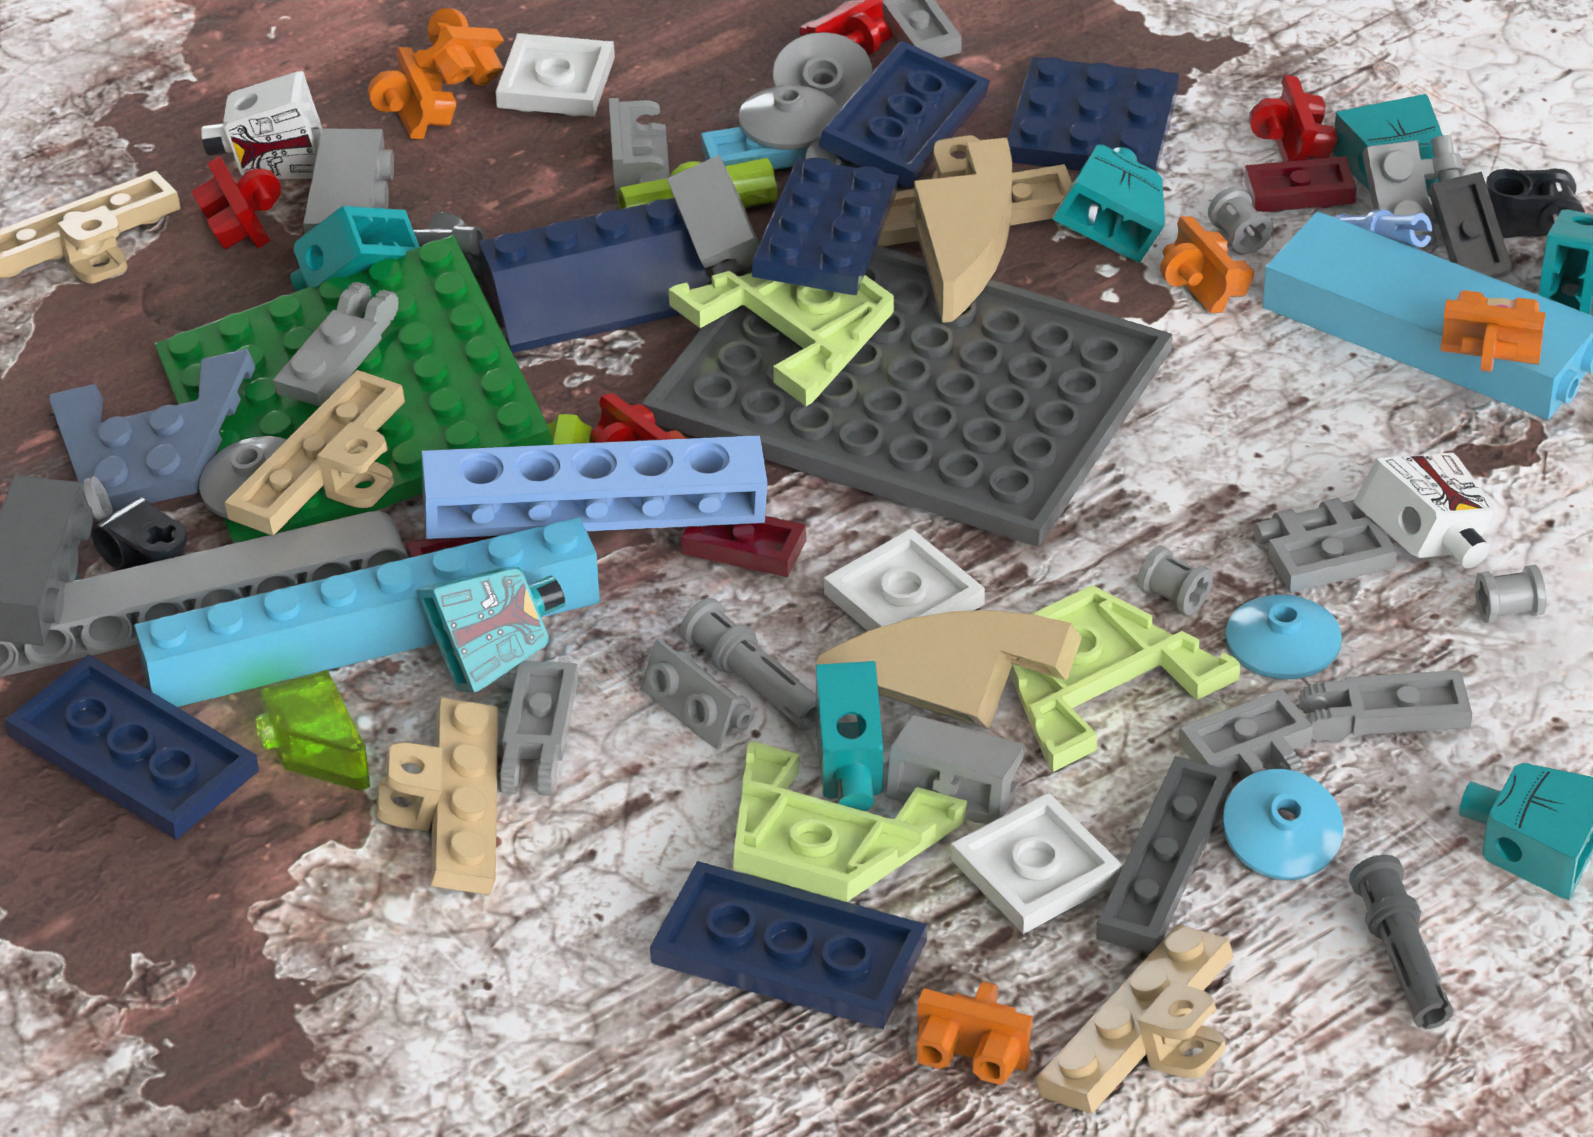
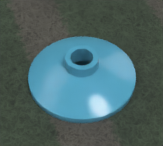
M1268 595L1250 600L1235 610L1226 627V644L1231 655L1246 669L1269 678L1288 680L1317 674L1333 663L1341 647V629L1334 616L1321 605L1309 599L1293 595Z
M1287 769L1263 770L1243 779L1230 793L1224 807L1222 819L1226 841L1236 857L1253 871L1279 880L1303 879L1323 870L1336 856L1342 842L1344 830L1341 811L1329 791L1313 778ZM1277 810L1289 811L1297 818L1286 820L1278 814Z

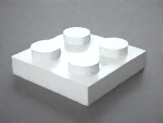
M517 33L496 89L497 108L516 109L521 112L561 113L568 116H595L615 58L614 42Z
M912 528L824 577V594L867 631L914 617L951 611H974L985 605V588Z
M1050 793L951 843V861L1023 934L1114 886L1122 870V864Z

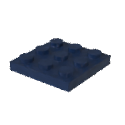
M1032 57L1008 136L1012 163L1045 167L1065 164L1066 169L1080 171L1097 145H1105L1111 149L1117 147L1130 149L1136 155L1138 163L1158 172L1178 93L1179 73L1163 72L1154 68L1136 69L1119 67L1108 63L1092 64L1065 61L1057 57Z

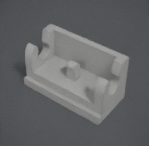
M609 98L615 201L617 200V190L620 187L670 177L666 124L650 123L643 125L636 121L641 115L653 116L659 114L660 106L656 102L648 100L619 102V98Z
M720 155L667 178L704 268L716 265L712 268L716 275L727 271L735 274L753 266V258L758 249L759 242L734 182Z
M913 714L890 747L886 797L906 802L916 787L966 800L965 818L989 824L1003 817L1018 790L1019 782L1012 781L1024 758L1025 744Z

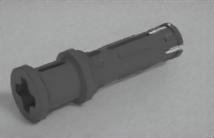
M1385 854L1369 857L1357 864L1349 876V882L1354 893L1363 898L1367 908L1365 916L1366 925L1370 933L1381 939L1385 944L1401 989L1404 991L1415 1025L1419 1028L1423 1025L1424 1029L1439 1027L1450 1020L1454 1010L1443 990L1429 951L1419 932L1420 907L1416 899L1409 896L1402 882L1405 871L1398 858Z

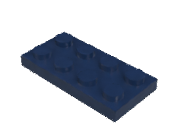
M901 40L823 129L818 147L835 154L842 161L855 163L861 167H875L884 173L899 175L898 184L910 189L914 181L920 177L934 160V145L936 141L953 137L985 98L990 80Z
M797 158L754 255L752 277L857 296L895 200L899 175L884 173L882 170L870 166L853 168L836 165L824 158Z
M90 654L5 719L7 733L10 738L175 840L259 772L257 754Z
M697 861L650 945L651 964L884 1029L927 942V924Z

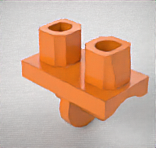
M441 8L431 16L428 24V36L433 46L426 50H418L413 54L419 67L437 68L446 84L456 85L470 77L474 85L485 86L504 70L503 65L494 52V49L504 41L498 29L468 27L466 17L461 11L454 8Z
M398 47L396 52L399 60L397 71L380 72L371 80L367 94L372 105L377 110L383 112L397 111L410 139L424 140L428 125L450 126L456 108V100L452 92L440 91L443 81L437 68L419 67L413 57L415 53L412 48Z
M1180 216L1177 222V239L1174 244H1168L1162 252L1164 257L1160 266L1161 276L1171 286L1179 287L1185 285L1210 313H1223L1229 297H1244L1247 294L1254 277V270L1245 260L1233 261L1227 254V241L1218 231H1206L1193 216Z
M1462 290L1456 300H1446L1441 351L1480 356V371L1492 372L1494 359L1539 365L1546 313L1539 312L1537 300L1517 297L1515 300L1510 301L1509 307L1487 305L1488 298L1481 292Z
M983 981L975 997L955 993L952 996L923 988L917 1002V1061L921 1065L942 1069L949 1066L954 1053L973 1058V1073L980 1080L1003 1085L1014 1069L1026 1072L1032 1058L1030 1034L1033 1016L1018 1013L1015 1007L997 1003L998 986L994 983Z

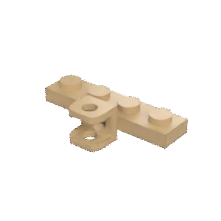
M973 135L936 141L933 158L937 170L934 171L932 179L964 176L966 158L957 159L950 154L955 151L966 153V142L978 141L979 139ZM1065 164L1012 173L1010 225L1053 219L1054 213L1072 185ZM914 189L897 191L877 246L883 247L919 241L914 225Z
M157 171L0 229V278L13 277L21 273L25 268L46 260H56L65 257L66 265L71 272L85 283L94 284L123 273L127 270V262L124 252L117 246L116 237L122 231L141 224L155 223L161 220L163 216L180 210L178 193ZM107 263L104 266L93 267L96 264Z
M356 370L224 502L228 519L274 536L323 485L327 498L353 507H372L394 485L392 471L386 466L375 462L382 453L387 451L386 440L377 430L405 402L402 385ZM364 481L374 483L372 486L364 489L355 487Z
M440 697L435 713V747L414 743H396L389 747L387 754V776L380 779L377 787L376 816L379 820L393 826L428 832L432 823L431 886L491 895L496 880L498 706ZM412 763L421 770L420 773L413 774L405 771L401 765ZM391 798H406L411 803V806H397L392 802Z
M1177 924L1036 1077L1041 1097L1092 1114L1145 1055H1147L1151 1069L1182 1078L1202 1077L1226 1050L1223 1036L1216 1030L1202 1026V1024L1211 1014L1216 1012L1213 997L1204 990L1233 959L1229 938ZM1192 1048L1203 1049L1201 1053L1195 1056L1187 1057L1182 1055L1185 1051Z

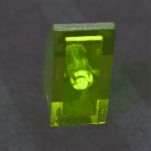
M328 670L260 690L264 714L255 717L259 737L265 750L275 748L285 770L358 791L371 787L365 744Z

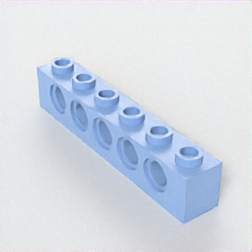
M760 435L422 451V490L426 539L507 535L577 517L581 518L586 531L765 523L767 477Z

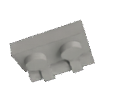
M1442 135L1431 139L1434 155L1432 159L1421 160L1417 140L1366 147L1362 154L1373 210H1388L1393 215L1425 214L1431 221L1432 232L1415 231L1414 233L1415 235L1431 236L1426 246L1432 245L1437 240L1434 224H1438L1433 206L1429 202L1425 180L1438 178L1439 182L1457 178L1459 173L1463 171L1461 156L1458 153H1454L1451 136Z
M1339 498L1322 501L1319 504V508L1295 513L1292 509L1275 512L1272 519L1254 523L1253 526L1257 543L1259 545L1269 543L1268 557L1289 593L1395 568L1397 551L1384 530L1370 517H1366V514L1355 505L1354 500L1342 502Z

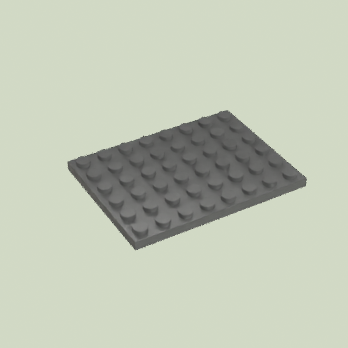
M876 245L865 275L894 295V312L813 403L808 406L803 405L774 383L773 366L801 351L803 348L745 305L739 306L702 327L642 402L643 406L653 412L657 425L697 438L760 435L763 458L1039 547L1171 352L1172 333L991 279L979 296L953 322L942 323L925 260ZM752 266L745 275L752 273Z

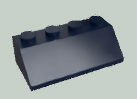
M675 198L659 199L648 204L616 211H605L594 216L567 222H555L549 226L517 233H505L499 237L478 241L483 292L512 353L682 315L669 305V288L686 282L689 285V290L709 285L706 270L700 261Z

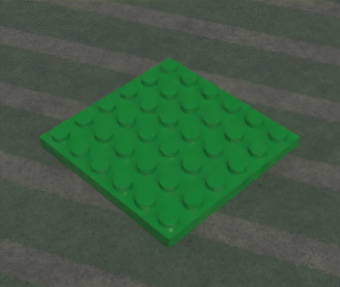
M454 235L438 241H431L424 246L410 250L406 253V256L396 260L384 259L374 263L368 270L345 278L334 277L325 280L320 287L313 288L311 286L289 295L277 297L270 302L239 313L230 314L223 319L190 331L180 332L173 337L155 343L178 405L198 400L202 359L248 349L255 362V370L251 379L243 378L237 391L241 398L235 413L226 416L221 425L219 434L222 441L216 452L217 454L229 445L248 438L274 436L288 439L319 408V406L277 394L273 379L332 310L337 311L340 295L345 289L348 290L352 282H359L369 286L372 295L371 299L375 298L376 293H379L380 290L383 291V289L397 294L396 297H398L399 302L397 315L394 316V320L390 321L389 326L381 334L382 339L356 368V370L402 385L405 402L377 430L386 440L387 451L382 453L375 462L386 466L392 471L394 485L372 507L368 508L353 507L327 498L323 485L277 533L373 512L422 494V451L554 445L550 429ZM364 481L355 487L364 489L372 486L374 483ZM223 517L233 544L270 535Z

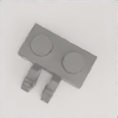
M1280 689L1180 726L1179 744L1191 760L1232 772L1238 770L1241 780L1259 771L1267 770L1263 767L1261 761L1269 758L1274 769H1287L1307 775L1302 761H1300L1299 756H1296L1293 749L1311 743L1313 726L1285 691Z

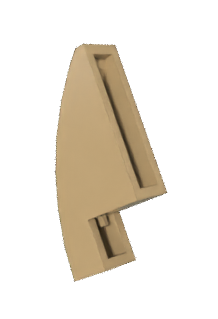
M1007 137L966 142V171L964 176L914 181V225L942 323L953 322L979 296L996 271L1005 250L1010 228L1012 158Z
M997 610L951 611L914 617L870 630L820 654L816 665L875 661L878 694L880 696L990 729L1012 664L1067 681L1082 636L1069 622L1034 614Z

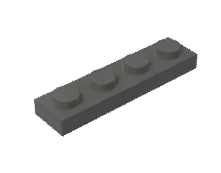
M1178 756L1174 757L1098 919L1096 939L1148 954L1162 942L1231 789L1232 771Z

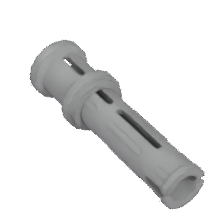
M713 598L701 600L687 612L680 626V636L689 645H699L712 656V663L718 670L725 673H735L744 679L762 697L784 713L800 730L807 731L816 726V693L808 689L797 677L758 646L756 634L746 625L734 623L724 614L722 604Z

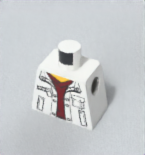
M303 71L294 72L232 92L227 97L224 123L202 127V142L206 154L211 156L233 152L241 176H244L248 170L264 168L272 171L278 179H312L322 126Z
M1454 453L1376 458L1354 500L1355 505L1411 555L1418 558L1453 555L1464 568L1469 569L1479 565L1487 557L1490 545L1482 538V534L1494 514V506Z

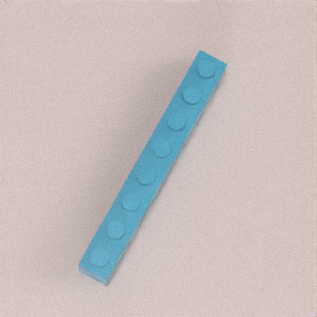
M577 517L134 624L143 676L148 690L176 707L436 644L437 641L416 589L503 567H520L528 585L550 575L555 577L563 590L566 603L564 607L542 617L600 603L597 554L581 518Z

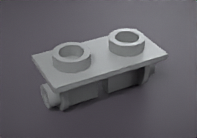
M661 639L655 640L640 688L642 691L716 749L721 748L728 729L736 727L742 730L749 726L753 720L754 712L750 709L751 704L747 698L735 695L724 685H718L715 682V678L694 663L692 656L686 651L677 652Z

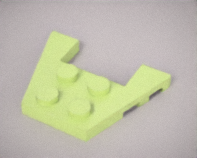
M731 271L712 275V284L689 290V285L686 282L669 288V305L699 328L704 327L741 305H745L803 348L801 351L773 366L774 383L803 405L808 406L813 403L894 312V295L866 275H864L857 296L754 278L752 273L738 277Z
M1091 585L1032 613L1069 622L1082 636L1067 681L1013 664L1009 673L1047 766L1054 772L1097 751V733L1072 708L1157 666H1162L1196 700H1199L1238 681L1240 663L1234 657L1224 652L1219 658L1199 648V639L1183 631L1173 635L1153 625L1152 615Z
M750 741L746 751L741 804L739 806L734 846L733 870L848 902L960 827L965 821L967 801L916 787L896 818H886L787 790L799 774L800 754Z

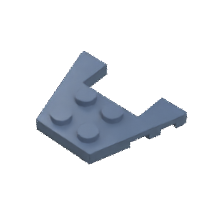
M248 349L201 360L198 400L179 405H164L153 411L127 417L116 416L101 422L104 398L96 384L50 394L49 401L78 482H81L83 486L86 478L91 476L97 477L108 494L113 512L139 497L146 499L150 503L198 493L202 471L215 456L221 444L222 438L219 434L221 425L226 416L235 413L241 398L237 391L243 378L251 379L255 370V362Z

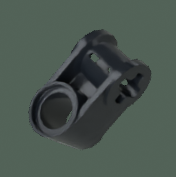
M1505 168L1491 172L1486 179L1487 190L1503 238L1547 236L1555 222L1553 214H1556L1558 217L1561 210L1585 213L1582 203L1575 198V179L1570 172L1564 169L1515 170ZM1556 182L1560 184L1561 191H1558Z
M141 497L135 498L95 524L91 529V537L98 553L109 565L121 570L185 555L184 547L188 540L186 528L181 522L170 518Z

